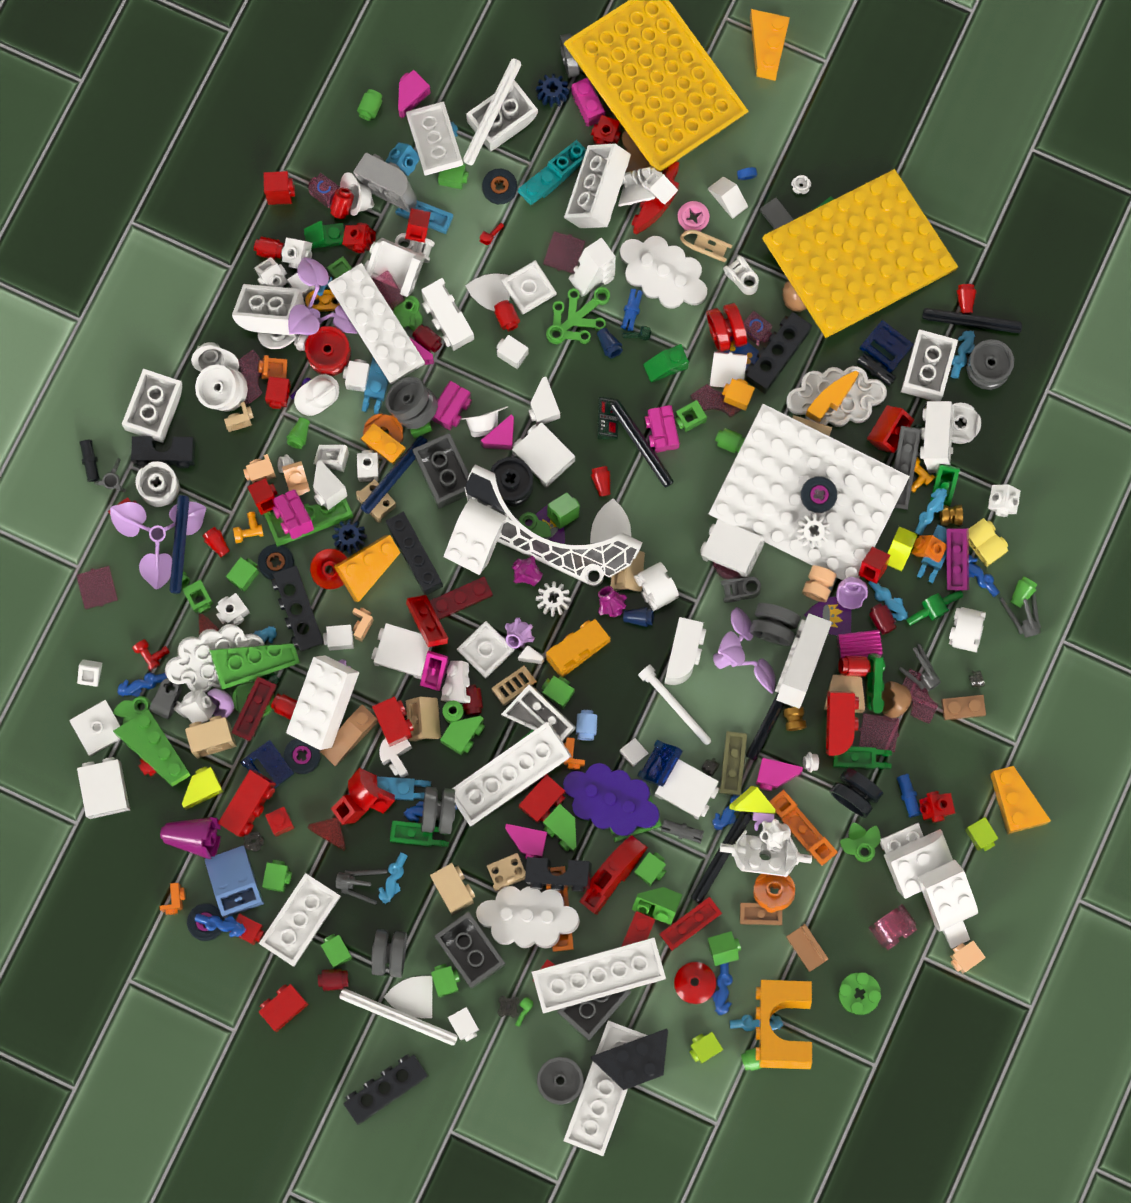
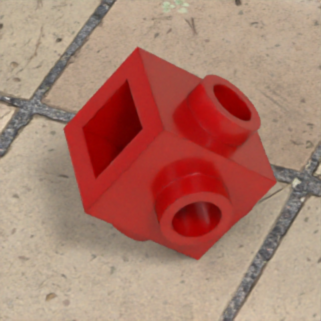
M601 115L598 125L594 124L591 132L593 143L596 145L618 144L621 136L619 120Z
M366 223L345 225L342 244L356 253L370 251L373 242L376 241V231L371 229Z
M939 791L926 794V798L919 800L923 820L932 819V822H939L945 820L944 817L955 814L951 793L939 794Z

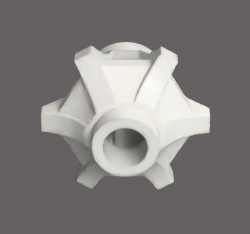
M773 819L772 822H767L766 820L762 822L763 831L759 837L766 843L767 849L772 850L774 847L781 849L784 841L790 838L791 830L789 826L785 823H779L777 819Z

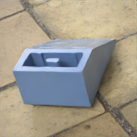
M244 845L215 855V857H211L212 859H204L222 917L228 918L229 916L264 904Z

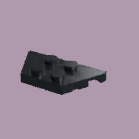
M666 1028L593 1055L591 1060L622 1090L664 1075L668 1029Z

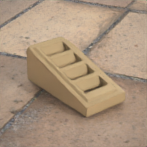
M523 666L496 684L491 690L501 704L506 706L518 697L528 685H534L537 681L528 669ZM523 673L529 682L525 683L519 675ZM515 678H517V680L522 685L521 688H519L513 681ZM508 683H510L513 686V688L516 690L515 692L512 693V691L507 686ZM504 688L509 696L505 697L500 689Z

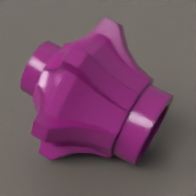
M534 556L522 560L518 558L512 565L515 577L514 583H526L535 586L543 576V573L539 571L535 563Z
M611 586L604 587L598 592L600 598L598 613L600 616L604 614H609L610 617L621 615L622 609L626 607L624 601L627 599L626 595L617 593Z

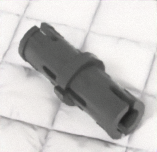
M664 819L661 832L678 836V839L681 840L682 838L692 840L701 844L704 834L703 830L686 826V823L679 824Z

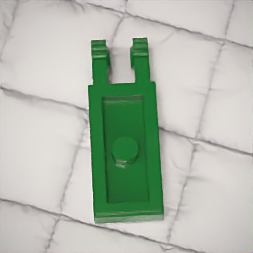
M871 653L868 655L871 668L870 672L867 673L866 705L869 710L878 714L884 708V701L881 699L884 691L882 677L885 671V661L880 655Z
M851 746L843 754L834 756L833 767L891 769L892 764L888 762H876V755L889 757L892 756V751L872 747Z
M392 821L390 842L431 847L432 845L448 847L449 844L445 840H432L433 832L440 833L438 827H435L432 833L421 832L422 824Z

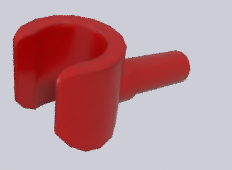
M500 223L490 234L483 231L479 242L490 245L494 236L504 227L503 223Z

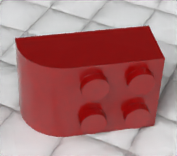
M827 691L826 754L829 756H836L846 752L854 741L855 730L858 731L859 720L855 717V710L859 709V697L855 696L854 692Z

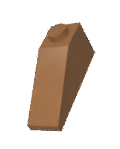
M361 705L338 730L332 748L323 749L321 753L336 767L378 723L377 718L366 707Z

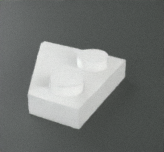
M450 661L447 668L445 685L442 688L441 701L470 703V696L466 695V687L470 686L468 677L469 663Z

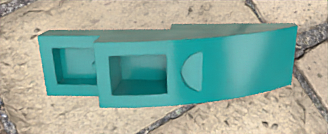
M575 140L551 159L544 169L519 187L518 193L530 205H533L541 197L545 198L582 164L586 149Z

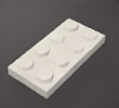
M444 101L406 112L425 176L463 165Z
M305 873L259 944L295 967L341 896Z

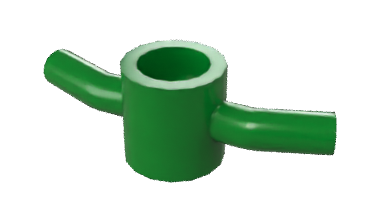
M958 590L944 598L937 593L921 603L924 609L910 616L906 621L911 626L927 616L930 617L931 621L940 618L949 612L946 605L962 598L963 592Z

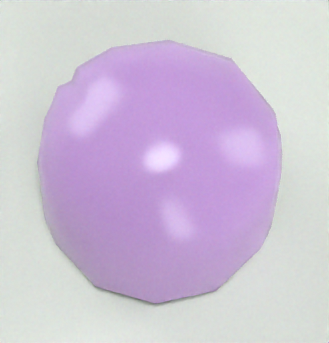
M848 577L842 580L837 587L836 598L838 604L843 608H860L864 599L868 596L867 584L860 578Z
M213 688L207 693V696L217 706L213 713L214 716L227 718L233 712V699L225 690Z

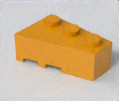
M751 9L750 24L756 77L776 81L790 17Z
M385 535L338 563L334 568L353 600L359 602L396 559L400 551L391 535Z
M596 619L593 621L588 620L580 626L578 631L570 633L562 642L550 648L546 652V660L559 676L564 677L610 642V637Z
M1014 766L995 770L990 774L1007 834L1045 825L1051 821Z

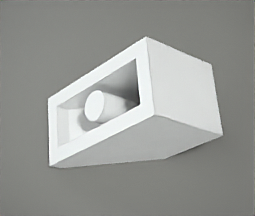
M547 377L541 379L530 403L531 410H528L531 421H536L537 426L541 422L546 424L560 419V411Z
M319 460L316 464L313 485L314 499L320 506L324 505L329 510L346 498L347 492L341 481Z

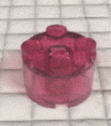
M903 904L898 907L900 911L895 908L874 923L875 926L872 924L868 927L882 948L891 949L900 942L899 937L903 935L904 938H907L917 930L915 927L917 923Z

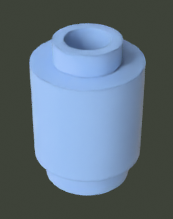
M581 710V713L577 714L576 720L578 740L592 741L597 733V715L593 714L592 710Z

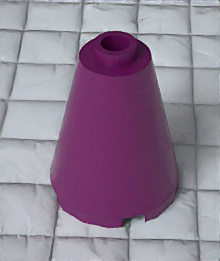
M216 817L169 822L161 828L160 837L165 844L206 859H212L211 856L215 857L219 849L221 836H217V829L221 830V825L218 824L219 820Z

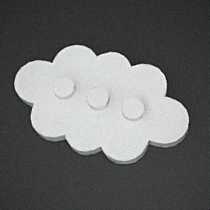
M659 236L649 237L644 243L636 239H629L622 244L620 257L628 265L625 272L626 280L634 287H642L643 294L650 299L659 298L660 303L669 309L679 307L683 301L690 305H699L705 301L707 287L699 279L702 267L696 259L685 257L683 249L678 246H668L666 240Z
M858 366L849 367L845 371L837 367H831L824 373L811 371L805 374L801 381V388H796L789 392L786 405L792 413L806 415L810 405L823 390L841 377L857 371L859 375L838 410L835 411L829 407L820 422L823 425L830 423L836 427H842L849 421L862 423L868 420L872 413V406H877L884 402L887 389L877 379L868 380L866 372Z
M227 624L219 631L206 629L198 638L193 636L186 637L179 643L178 656L168 661L165 667V674L172 683H186L193 692L200 689L207 692L212 686L221 689L209 650L265 644L256 634L244 635L243 631L234 624Z
M513 886L504 887L497 893L496 900L484 901L478 906L476 911L479 923L483 927L491 928V934L497 943L509 945L515 942L521 948H529L535 943L541 948H551L559 941L560 934L574 932L580 923L576 910L572 907L564 906V899L558 891L550 889L541 893L540 890L532 889L530 886L521 891Z

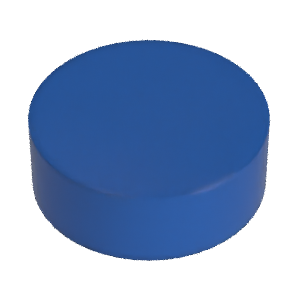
M750 167L737 171L738 179L749 180L757 177L756 168Z

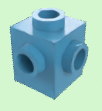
M398 142L395 148L390 151L385 162L396 164L405 175L409 176L415 170L416 164L420 159L418 153L409 144Z

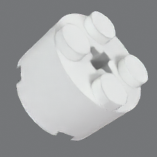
M163 462L148 463V465L138 471L135 480L137 490L142 499L155 507L172 504L179 493L180 485L176 474L172 468ZM158 481H160L161 485L155 487L154 484H158Z
M661 562L634 576L638 586H642L644 590L641 592L643 599L646 603L649 602L653 611L679 598L675 583L666 574L668 571Z
M964 607L956 608L954 616L956 628L952 627L949 644L954 648L977 653L986 612Z

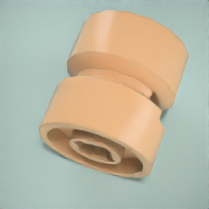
M813 565L808 576L810 581H806L802 594L819 602H827L831 592L829 587L833 586L837 576L836 573L824 567Z

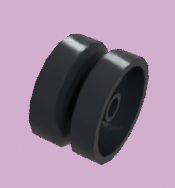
M506 457L498 460L490 471L495 473L498 489L507 507H516L523 504L530 498L533 491V474L530 467L523 460L516 457Z
M846 767L840 776L843 783L836 782L829 793L850 811L863 818H867L873 809L870 802L877 803L884 793L868 778Z

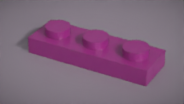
M969 528L947 529V590H969Z

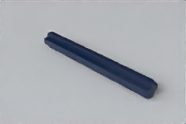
M419 436L363 502L361 505L363 512L369 514L416 459L412 449L427 443V439L423 436Z
M179 495L177 500L169 588L170 592L174 594L181 593L189 510V497L186 495Z

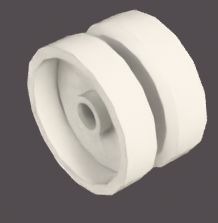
M217 364L202 370L197 377L195 385L196 395L204 406L225 412L234 411L240 407L241 402L245 401L248 392L247 381L242 373L237 369Z

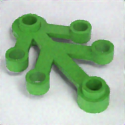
M605 287L597 288L594 292V298L576 312L580 292L575 288L568 291V320L561 324V314L565 309L564 303L561 301L554 302L553 325L546 332L548 341L552 344H560L565 339L579 340L583 344L588 343L591 335L587 330L581 332L568 330L572 326L592 327L597 331L605 328L606 321L603 318L586 319L583 317L599 304L604 305L609 302V290ZM575 292L577 293V297L572 298L570 294ZM605 295L606 298L604 300H600L598 296ZM561 305L562 309L556 310L555 306ZM602 322L604 325L602 327L596 326V323ZM558 332L560 336L555 338L553 333ZM581 335H588V339L583 340Z

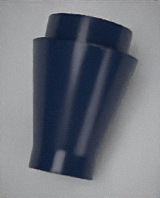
M602 328L597 332L606 356L615 358L623 351L622 344L607 328Z
M648 607L624 610L623 621L648 627V625H653L654 611Z

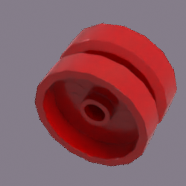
M734 302L723 306V315L718 308L706 311L710 334L718 352L730 350L731 342L737 348L747 345V335L743 320Z
M322 326L315 334L308 336L305 343V353L311 368L316 373L335 376L342 373L344 367H348L351 360V349L346 335L340 329L332 326Z

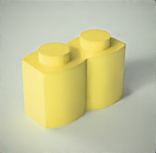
M983 518L969 528V546L975 551L981 562L988 567L1008 552V544L1003 537L999 538L994 532L996 528L993 523Z

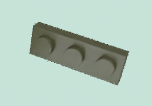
M726 732L720 794L741 795L747 741L746 733Z

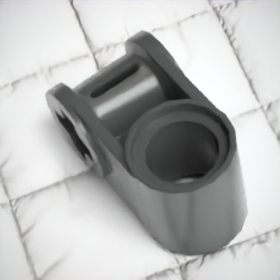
M755 577L733 578L721 581V585L724 587L725 598H723V601L725 603L753 599L761 591V583ZM753 583L757 586V590L749 592L746 586Z
M168 678L164 679L151 702L149 711L169 720L174 712L173 708L176 706V701H178L182 692V686L172 683ZM168 685H173L175 687V690H170L169 692V690L167 689Z

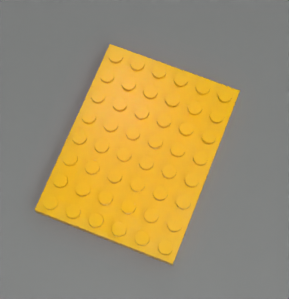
M628 0L564 42L565 47L642 154L658 172H661L749 112L669 0Z
M895 169L765 234L762 238L825 338L954 272L958 268V265Z

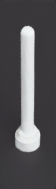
M650 664L638 674L642 681L650 682L700 740L706 745L710 744L711 738L655 677V669Z

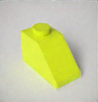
M211 767L200 768L192 776L182 802L183 808L186 810L224 792Z

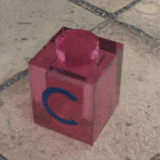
M322 173L317 177H313L308 185L310 195L328 208L331 206L335 190L340 189L337 184Z
M755 311L743 322L747 337L758 346L762 341L766 343L772 335V325Z

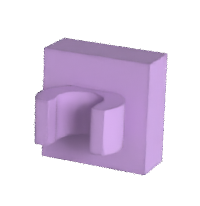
M753 812L752 820L756 821L754 823L755 831H758V825L763 821L772 822L775 814Z

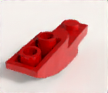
M674 162L664 169L663 174L679 189V183L674 181L679 170V162ZM677 192L666 204L661 203L657 197L649 201H642L639 206L641 208L640 214H635L631 224L634 226L633 233L637 235L654 224L668 209Z
M633 835L629 836L591 878L590 889L585 892L579 902L598 915L621 880H626L648 847Z

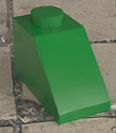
M679 344L660 352L645 362L643 366L650 383L688 369L689 361L682 345Z

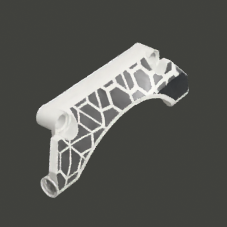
M475 464L465 486L467 500L469 501L471 498L507 516L497 542L529 557L534 556L535 560L591 586L600 585L603 582L604 575L611 577L631 566L633 559L636 558L643 542L624 533L608 540L588 545H567L544 539L524 527L509 511L499 492L495 473ZM592 571H597L600 574V578L596 582L589 580V574Z

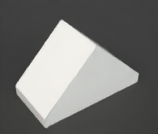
M722 177L708 188L709 192L732 219L748 208L737 184L727 178Z
M319 445L313 464L316 465L321 460L327 468L344 472L349 456L348 447L346 445Z

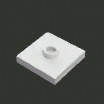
M536 260L501 280L522 315L557 295Z
M485 621L457 648V651L486 679L515 649L509 647L506 640Z
M106 700L69 720L89 756L120 740L113 732V730L120 727V724Z

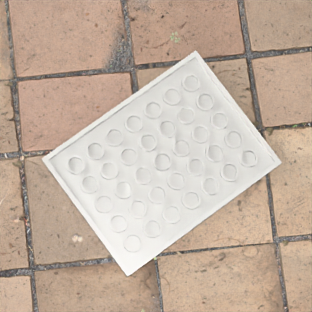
M762 404L708 514L727 524L762 536L765 543L812 566L816 565L829 569L836 573V578L840 580L848 577L860 578L858 574L862 561L872 547L875 548L910 476ZM820 476L830 479L835 484L837 500L829 511L815 513L817 515L816 521L820 516H823L824 520L821 524L829 522L830 525L824 527V530H830L831 534L823 535L828 538L827 542L820 539L822 547H818L815 541L814 548H810V541L806 546H803L802 543L805 538L797 539V536L802 535V532H796L795 529L803 527L798 524L799 520L806 523L804 516L808 515L810 520H812V514L814 513L809 511L801 501L803 484L810 478ZM816 489L814 491L816 493L813 494L815 499L819 498L822 500L824 498L822 496L824 495L823 490L818 491ZM816 526L809 527L808 530L811 531L810 536L818 534Z

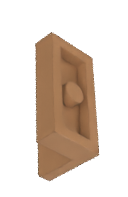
M806 924L786 936L808 972L828 960V957Z

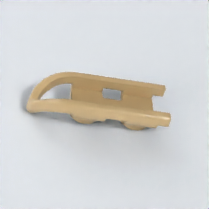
M697 230L685 231L680 236V240L687 247L724 263L727 260L724 258L727 247L732 248L731 244ZM688 234L698 235L694 245L687 242L684 237ZM708 241H714L716 242V245L713 246L711 244H708Z

